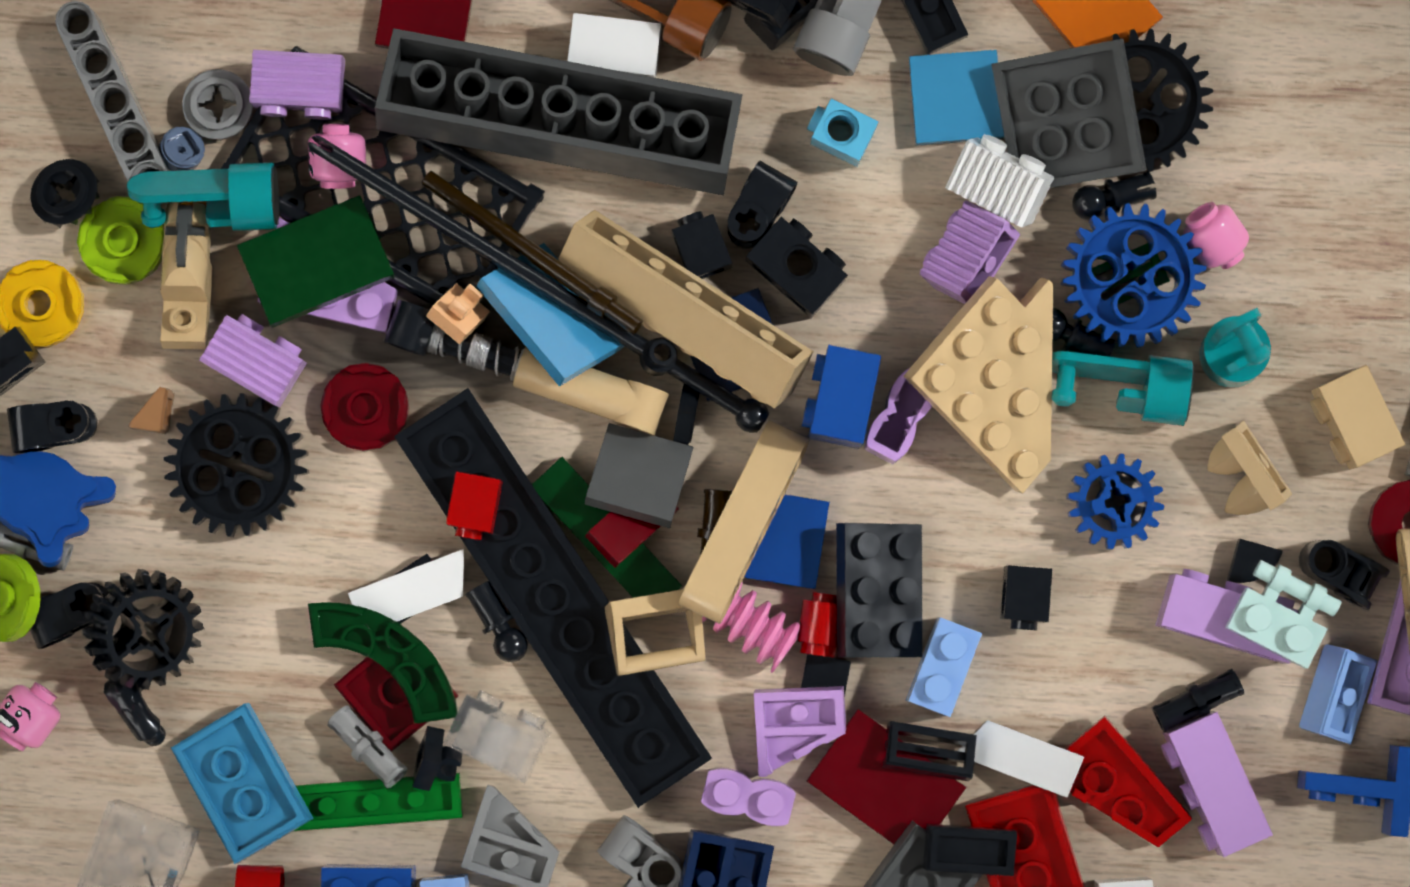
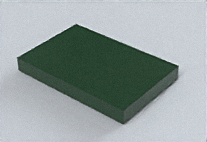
M360 195L237 245L271 328L395 278Z

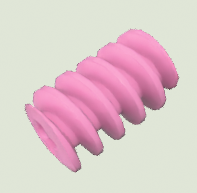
M742 582L724 619L720 624L715 622L713 630L718 633L727 626H730L727 640L733 643L742 636L745 637L742 651L747 654L756 647L760 648L756 662L762 664L772 657L774 661L770 672L773 673L797 640L800 624L794 622L784 629L783 624L786 616L784 612L781 611L772 618H769L768 615L771 608L769 601L754 607L757 596L755 591L752 590L743 597L739 596ZM702 617V622L706 621L708 618Z

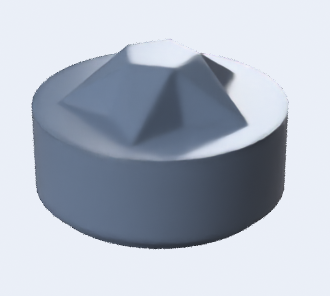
M175 127L163 136L159 144V151L170 171L194 170L204 156L205 146L200 135L194 130L187 127Z

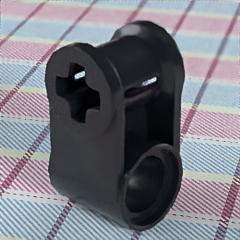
M759 160L746 180L741 195L730 211L728 217V236L731 242L743 249L754 248L770 230L777 216H780L798 182ZM749 217L754 218L757 231L749 229L746 234L740 233V223L738 220L746 222Z
M65 400L47 404H27L7 409L12 451L15 454L38 452L56 446L82 443L89 440L97 430L98 420L95 412L90 407L75 401ZM73 414L81 417V423L75 424L73 429L66 428L65 421L71 420Z
M1333 540L1311 541L1302 548L1299 555V565L1303 573L1333 590L1335 594L1346 601L1368 611L1372 605L1370 598L1382 577L1387 578L1390 572L1389 569L1380 563L1356 553ZM1322 547L1326 548L1332 556L1331 567L1325 572H1321L1314 563L1315 554Z
M81 582L57 593L41 597L36 621L30 629L38 649L61 642L74 635L75 632L92 625L93 622L85 618L84 613L90 610H82L80 603L86 600L85 595L97 594L105 598L109 594L105 587L97 583ZM93 602L90 605V609L97 611L99 605Z

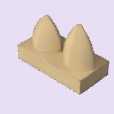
M1242 421L1223 434L1211 451L1207 466L1208 471L1222 475L1237 474L1242 471L1246 473V476L1231 491L1226 502L1225 512L1235 515H1248L1268 508L1271 511L1286 502L1292 495V492L1246 423Z

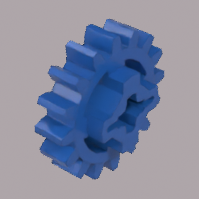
M1118 454L1114 464H1110L1106 455L1100 456L1098 469L1089 462L1083 465V469L1087 474L1086 478L1074 476L1071 481L1079 487L1078 492L1068 493L1066 499L1076 502L1077 508L1067 513L1068 517H1080L1082 521L1075 531L1077 533L1086 530L1092 532L1089 538V543L1092 545L1096 544L1101 538H1104L1106 550H1113L1116 540H1120L1124 549L1131 548V536L1133 535L1140 541H1145L1148 537L1143 528L1145 526L1156 528L1159 525V522L1152 517V513L1164 510L1163 504L1154 502V496L1161 493L1163 488L1161 486L1151 487L1149 483L1154 477L1155 472L1152 470L1144 474L1140 473L1139 469L1142 463L1140 459L1133 461L1130 466L1125 465L1124 454ZM1117 473L1129 476L1139 487L1132 489L1121 483ZM1099 477L1100 490L1094 500L1086 502L1091 484ZM1110 490H1114L1116 496H1124L1126 504L1119 507L1120 514H1117L1115 508H1107L1105 505V500L1111 497ZM1144 502L1141 517L1136 524L1131 526L1132 520L1130 515L1136 504ZM1099 515L1110 521L1114 532L1101 528L1091 517Z

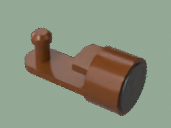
M609 0L649 22L661 23V28L664 29L663 42L699 61H703L708 57L720 41L729 22L732 3L728 0H674L676 3L668 17L638 0Z

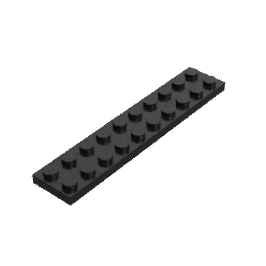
M465 389L395 435L394 437L446 517L448 516L456 472L499 479L503 482L493 534L482 533L481 541L460 538L636 806L639 808L712 759L711 755L655 670L622 676L617 675L604 609L609 600L470 389ZM623 623L626 657L644 654Z

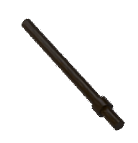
M430 171L424 177L422 186L588 303L587 308L600 318L607 316L632 335L640 329L643 320L616 302L617 296L603 286L598 289L435 172Z

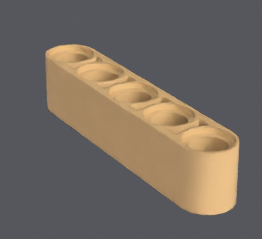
M771 420L767 422L687 581L679 601V606L719 624L722 622L804 457L810 441L809 437Z

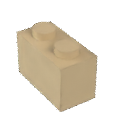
M1367 365L1311 390L1315 398L1310 401L1312 410L1320 424L1327 423L1334 438L1330 440L1332 452L1341 465L1347 464L1349 470L1358 468L1406 445Z

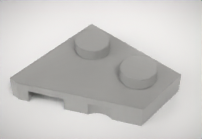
M487 785L461 868L519 887H548L560 851L495 786Z

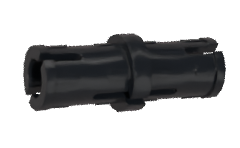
M1231 668L1227 672L1198 686L1195 683L1186 686L1187 691L1152 706V711L1159 726L1165 733L1169 729L1198 715L1203 717L1209 714L1211 709L1245 693L1238 676Z

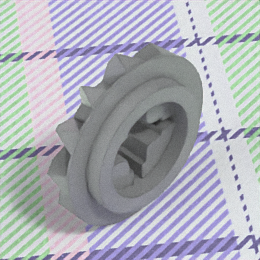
M216 69L201 73L189 83L184 92L182 108L187 123L196 133L210 139L221 141L238 135L245 125L250 122L253 106L249 99V87L239 76L230 71ZM217 87H219V92L224 101L236 104L235 106H230V108L223 109L220 123H218L213 110L200 107L214 102Z

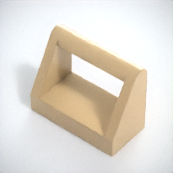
M684 589L611 601L604 607L615 669L618 676L705 661L702 616L679 606ZM685 611L691 646L626 657L623 622Z

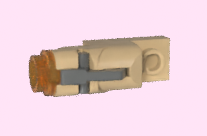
M207 201L167 203L160 288L163 298L160 342L163 349H206L213 276V268L210 261L211 228L206 223L205 216Z

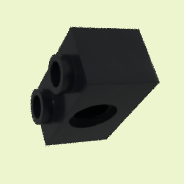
M781 216L747 254L746 262L812 319L847 279L848 274L842 270L846 263L829 248L826 247L821 252L809 241L813 237L812 233L799 221L793 218L788 223ZM794 254L806 255L812 263L811 271L803 276L792 274L787 268L789 257Z

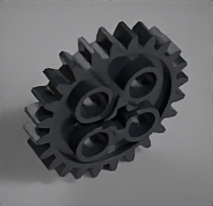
M1131 29L1128 34V42L1124 43L1127 61L1133 57H1139L1145 60L1149 67V74L1144 81L1134 82L1131 80L1132 90L1138 94L1143 92L1161 68L1167 71L1166 76L1147 99L1152 105L1150 110L1142 108L1137 111L1138 121L1148 119L1155 124L1157 129L1154 141L1150 144H1142L1146 169L1148 172H1151L1154 168L1155 158H1159L1165 167L1171 166L1169 153L1173 151L1179 157L1185 158L1187 155L1182 144L1185 141L1193 145L1200 143L1192 132L1194 128L1208 129L1209 127L1203 120L1199 119L1200 113L1213 111V107L1202 103V97L1213 93V89L1200 87L1199 81L1203 80L1209 73L1208 71H1194L1193 66L1200 59L1199 55L1192 56L1187 60L1182 56L1186 50L1187 43L1183 42L1175 49L1171 48V34L1169 33L1162 38L1160 43L1155 42L1153 29H1149L1144 40L1139 41L1135 29ZM1117 34L1112 35V40L1121 39ZM1167 84H1175L1183 91L1184 100L1177 109H1169L1161 101V91Z
M240 393L236 405H232L228 395L222 394L219 408H216L210 400L206 399L204 400L205 414L201 415L192 409L188 411L193 421L190 427L182 423L176 424V427L183 434L182 439H168V443L178 449L176 455L164 457V461L175 465L176 469L164 476L165 480L178 481L179 484L178 487L169 493L170 497H185L186 500L181 505L179 511L187 513L195 509L196 513L193 518V524L199 526L207 518L210 519V533L215 534L222 524H225V531L228 537H234L237 526L242 527L245 536H252L253 523H258L264 531L270 530L269 516L272 515L282 522L285 520L284 514L280 509L283 504L293 508L298 506L290 497L291 492H305L306 490L304 486L296 482L297 476L309 474L310 470L298 466V460L307 457L309 452L295 449L294 446L304 436L301 433L288 434L287 431L293 425L294 420L289 417L278 422L277 418L281 410L278 406H273L265 413V399L261 397L255 400L252 407H249L247 395L244 393ZM220 426H231L235 435L233 443L228 448L218 449L213 441L214 432ZM271 440L276 447V456L267 464L258 463L254 455L256 446L261 441ZM206 449L235 460L239 457V454H242L241 461L243 463L272 473L274 479L269 482L241 471H237L234 477H231L233 473L231 468L202 458L200 451ZM214 467L219 474L218 484L212 490L204 491L198 484V475L204 468ZM247 482H256L261 490L260 498L254 505L245 506L240 501V489Z

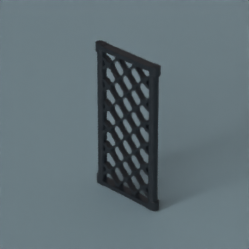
M298 46L290 50V52L308 53ZM344 79L342 113L331 117L329 120L311 119L306 124L288 127L285 118L280 117L281 128L278 131L263 135L257 133L267 116L260 115L261 108H258L221 169H229L230 164H239L250 144L255 146L259 163H264L260 143L266 139L283 136L286 141L289 157L285 161L274 163V167L291 166L296 180V188L285 193L282 197L279 195V216L291 223L312 214L305 211V195L310 191L322 188L320 184L308 187L301 185L297 167L299 163L308 160V155L294 156L290 135L309 128L314 129L316 134H318L322 125L336 121H344L345 124H349V129L352 133L350 120L353 117L362 114L363 111L376 117L375 105L377 97ZM350 102L356 105L357 107L350 108L348 106V103ZM379 130L377 137L365 140V146L374 143H381L383 145L387 163L384 167L375 170L379 173H389L392 181L397 183L395 172L400 168L412 165H419L421 167L424 178L427 175L425 170L426 163L441 155L455 164V177L449 183L461 192H463V186L475 180L476 177L493 186L491 203L482 207L487 210H495L499 219L502 220L500 210L504 205L511 203L514 199L523 203L524 206L512 225V228L519 233L532 212L535 211L538 204L544 199V190L532 183L529 186L523 184L458 145L408 136L417 141V156L413 160L395 164L391 161L387 144L389 140L398 137L400 134ZM424 146L431 149L432 151L425 152ZM463 168L470 173L465 175L461 172V169ZM360 182L364 195L363 203L379 240L386 235L398 232L406 234L410 249L409 255L399 259L396 263L388 259L395 278L390 279L391 282L433 306L445 294L440 289H451L460 280L475 276L482 278L498 269L492 263L487 268L483 267L480 256L475 253L478 264L477 269L474 272L463 275H453L448 254L450 251L464 248V246L461 244L446 245L442 232L437 230L440 241L439 247L432 251L416 253L410 233L414 228L429 224L424 221L408 223L404 209L400 206L402 224L397 228L385 231L377 230L373 209L376 206L391 203L392 201L387 198L378 201L369 200L366 185ZM423 187L420 190L411 192L416 196H428L430 205L435 207L433 201L434 193ZM330 189L333 203L337 205L335 189ZM499 190H501L502 192L506 193L507 196H505V197L500 196V195H499ZM296 199L298 205L293 204L290 200ZM460 212L448 214L451 218L464 217L468 228L473 231L471 220ZM493 235L483 237L488 241L497 239ZM503 242L499 247L507 253H509L511 249ZM440 254L444 257L448 274L445 279L431 285L418 277V262L421 258ZM410 266L411 272L407 271L402 267Z

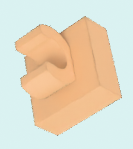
M456 283L431 307L426 317L460 345L485 320L490 311L480 303L483 294L473 285L469 284L464 290Z

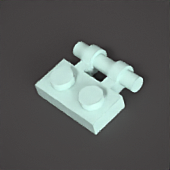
M1260 560L1253 572V576L1267 583L1262 595L1250 588H1244L1225 628L1304 669H1308L1328 630L1326 627L1312 621L1318 609L1334 617L1342 601L1327 594V588L1317 583L1311 586L1292 576L1290 569L1280 564L1274 567ZM1282 591L1303 601L1298 613L1276 602Z

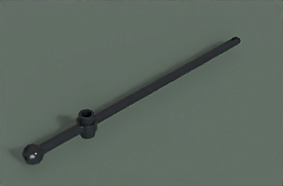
M318 135L312 137L316 143L330 150V153L316 144L308 142V147L313 153L640 356V364L648 374L653 376L670 374L734 414L737 425L743 431L757 433L769 416V411L764 403L754 398L741 399L677 359L676 348L669 340L655 338L648 341L637 333L632 335L607 316L600 318L587 308L588 303L325 138ZM654 353L660 355L663 361L658 360Z

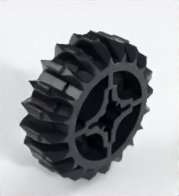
M137 569L134 579L126 572L120 573L119 587L111 581L105 582V589L109 593L105 598L97 594L92 596V600L99 607L97 611L90 610L84 612L85 618L93 622L92 626L82 629V635L92 640L84 648L87 654L96 656L92 665L99 671L105 670V678L109 681L116 682L120 679V684L125 688L130 689L137 683L141 689L149 690L152 679L158 685L166 686L167 672H170L175 677L181 676V669L178 667L181 661L188 664L194 663L193 657L187 652L190 647H202L201 641L193 637V633L204 629L203 623L194 619L202 611L199 605L190 603L194 597L193 593L187 588L181 589L182 582L175 577L167 579L166 574L159 570L154 571L150 577L148 571ZM144 597L164 598L157 606L151 604L149 607L140 610L132 604V602ZM120 615L122 624L120 629L113 635L115 623ZM135 617L145 623L144 628L151 642L141 636L142 630L139 628L141 625ZM170 625H172V631L166 643L165 633ZM148 649L154 655L146 660L137 662L122 660L129 653L134 656L137 652Z

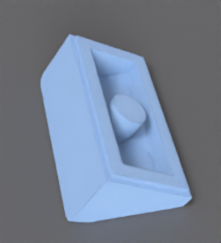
M1326 644L1319 659L1299 727L1351 745L1377 660L1346 648Z

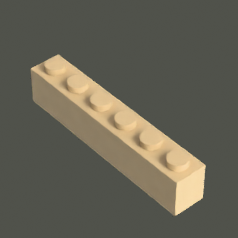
M593 210L574 223L558 258L561 263L598 289L603 286L616 295V302L642 319V325L646 329L658 332L675 343L683 353L695 356L713 368L717 375L733 381L750 392L755 400L768 404L774 409L793 393L814 352L596 210Z

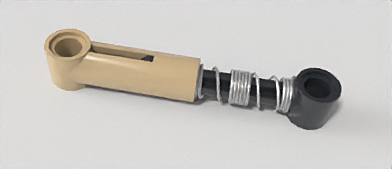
M398 300L383 342L421 356H425L427 352L434 353L435 355L440 352L441 357L450 355L458 358L460 364L466 361L467 366L469 365L482 371L488 368L495 371L496 376L501 374L510 376V380L513 381V387L561 402L610 419L624 427L655 436L669 396L667 392L637 381L625 380L594 368L586 370L559 387L527 347L519 352L518 346L511 349L502 346L500 340L493 343V338L490 339V337L478 334L477 332L474 336L469 335L459 345L426 317L429 309Z

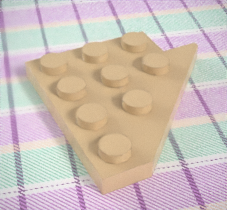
M988 276L903 377L1014 491L1023 494L1051 461L1053 283L1049 279L1040 277L1019 302L998 278Z

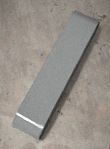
M80 1L67 2L60 7L56 14L57 30L127 181L133 176L144 172L170 171L161 156L159 144L101 19L87 4ZM79 15H87L89 18L87 29L80 34H71L69 27L72 19ZM98 54L106 55L108 61L105 69L97 74L89 73L87 68L89 60ZM113 94H124L126 98L124 108L118 113H107L106 102L108 98ZM132 133H142L144 136L142 148L135 153H126L124 149L126 138Z

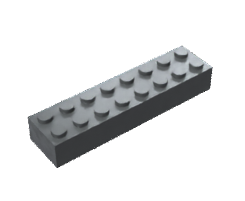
M393 28L375 105L376 129L724 196L743 94Z

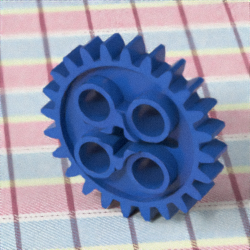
M1126 203L1122 207L1121 216L1118 217L1113 208L1109 207L1105 210V223L1095 215L1089 219L1093 232L1081 227L1075 232L1082 245L1069 243L1066 247L1075 256V259L1064 260L1061 263V267L1072 271V276L1064 278L1061 281V285L1073 287L1074 292L1064 301L1065 303H1079L1080 308L1073 315L1074 319L1086 315L1090 318L1085 329L1087 333L1094 330L1097 326L1103 328L1101 334L1102 342L1107 341L1114 333L1117 334L1118 347H1124L1129 336H1133L1136 347L1141 348L1144 346L1145 338L1148 334L1151 340L1158 344L1162 342V328L1169 335H1175L1178 333L1174 322L1175 319L1185 324L1191 320L1190 315L1184 308H1198L1201 304L1191 294L1206 288L1205 284L1194 280L1195 275L1206 270V266L1193 264V259L1202 252V249H1188L1186 244L1192 239L1194 234L1189 232L1180 236L1177 233L1181 224L1180 219L1173 221L1169 226L1165 224L1166 210L1164 209L1152 218L1149 217L1148 204H1144L1138 214L1134 215L1130 203ZM1138 234L1147 240L1149 244L1147 255L1138 256L1130 251L1128 247L1130 235ZM1158 252L1165 253L1166 257L1164 260L1139 277V284L1133 281L1109 299L1103 300L1101 298L1103 291L1127 275L1128 268L1131 271L1135 270ZM1105 260L1111 265L1113 276L1110 281H1100L1094 277L1092 273L1093 261ZM1165 270L1173 276L1174 288L1171 292L1160 291L1155 286L1154 274L1156 271ZM1128 295L1137 301L1139 311L1136 317L1128 318L1120 313L1118 309L1120 296Z

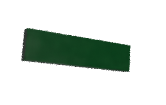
M563 457L557 460L532 484L545 504L633 598L676 591L682 587L679 581L643 543L616 568L595 548L585 535L609 511L585 505L589 485Z

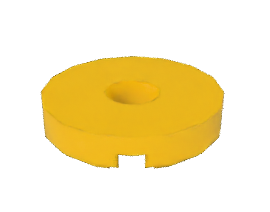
M29 260L14 266L6 274L7 276L0 285V326L6 333L15 326L21 327L35 348H46L65 341L78 328L84 314V295L78 280L66 268L48 260ZM37 292L47 293L51 301L49 310L41 316L32 315L28 309L29 298Z

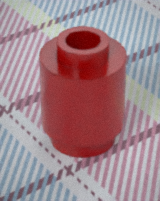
M813 592L812 600L802 601L800 628L797 642H801L800 653L835 658L837 647V597L832 594Z

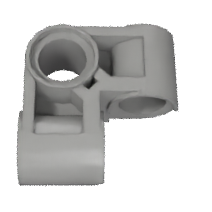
M626 815L622 816L597 850L611 865L632 877L628 879L624 887H677L680 882L683 868L680 858L657 841L644 827ZM658 860L669 862L675 871L674 878L666 883L655 881L650 874V865Z

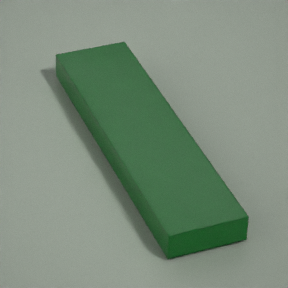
M456 773L455 781H444L435 776L430 791L413 788L414 776L403 777L390 788H386L380 779L295 785L314 819L294 831L462 818L460 773Z

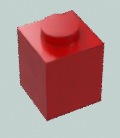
M456 472L446 525L456 527L455 536L481 541L482 533L493 534L503 484L501 480Z

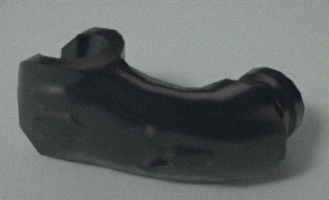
M120 679L116 682L108 680L104 684V694L138 741H145L152 747L162 744L165 740L166 730L160 725V719L147 706L141 693L143 689L138 687L137 683L128 689L120 684Z

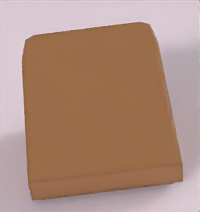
M159 387L132 419L128 427L134 430L159 434L169 432L175 393L168 388Z

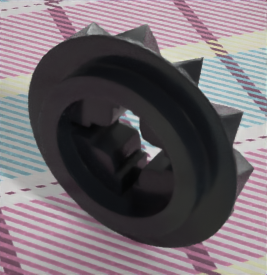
M74 159L56 161L44 168L32 185L30 198L33 210L45 223L48 222L59 228L63 224L68 223L78 225V219L84 214H92L91 206L96 199L100 198L97 191V184L100 181L90 167L81 161ZM58 186L61 189L71 190L76 199L74 201L62 200L55 188Z

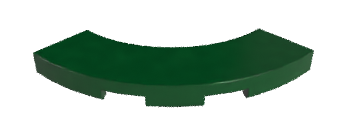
M329 602L308 604L314 648L336 647L348 649L369 657L383 666L403 690L412 711L414 724L460 717L452 686L442 666L428 647L409 629L379 612L361 606Z

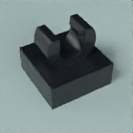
M427 726L416 755L413 788L430 791L435 776L444 781H455L457 766L460 767L462 763L463 750L457 746H443L444 729Z

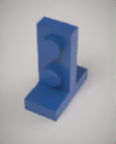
M1390 745L1387 780L1298 770L1297 788L1309 790L1308 799L1335 802L1336 793L1353 795V804L1380 807L1381 798L1385 799L1381 833L1408 838L1410 823V747Z

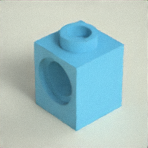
M831 98L826 109L818 106L807 127V130L813 132L810 144L858 167L879 121ZM835 121H844L852 128L853 135L846 141H836L828 133L829 125Z

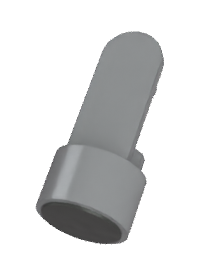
M818 0L815 8L810 9L793 47L794 52L806 62L825 71L842 76L854 75L870 38L868 31L882 0Z

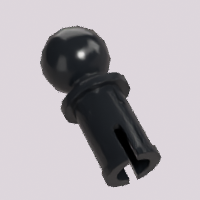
M1148 171L1141 175L1116 182L1107 179L1104 181V190H1100L1092 185L1078 189L1072 199V207L1075 213L1085 220H1089L1093 215L1100 217L1108 206L1112 207L1116 213H1119L1120 208L1126 203L1131 205L1149 199H1156L1157 191L1155 187L1137 190L1140 187L1151 185L1155 182Z
M1053 308V341H1058L1059 339L1065 341L1063 351L1070 349L1076 353L1111 356L1116 340L1109 338L1107 341L1102 342L1101 334L1093 330L1088 333L1085 331L1086 326L1082 325V320L1077 319L1074 326L1068 324L1065 314L1059 309Z
M487 581L466 593V597L469 598L485 626L482 632L487 634L493 631L496 636L493 643L495 654L505 662H516L523 658L528 648L527 639L520 630L511 628L508 624V621L513 619L511 614L508 615L490 582Z

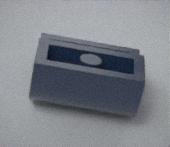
M691 829L679 887H766L774 846L730 837L720 833Z

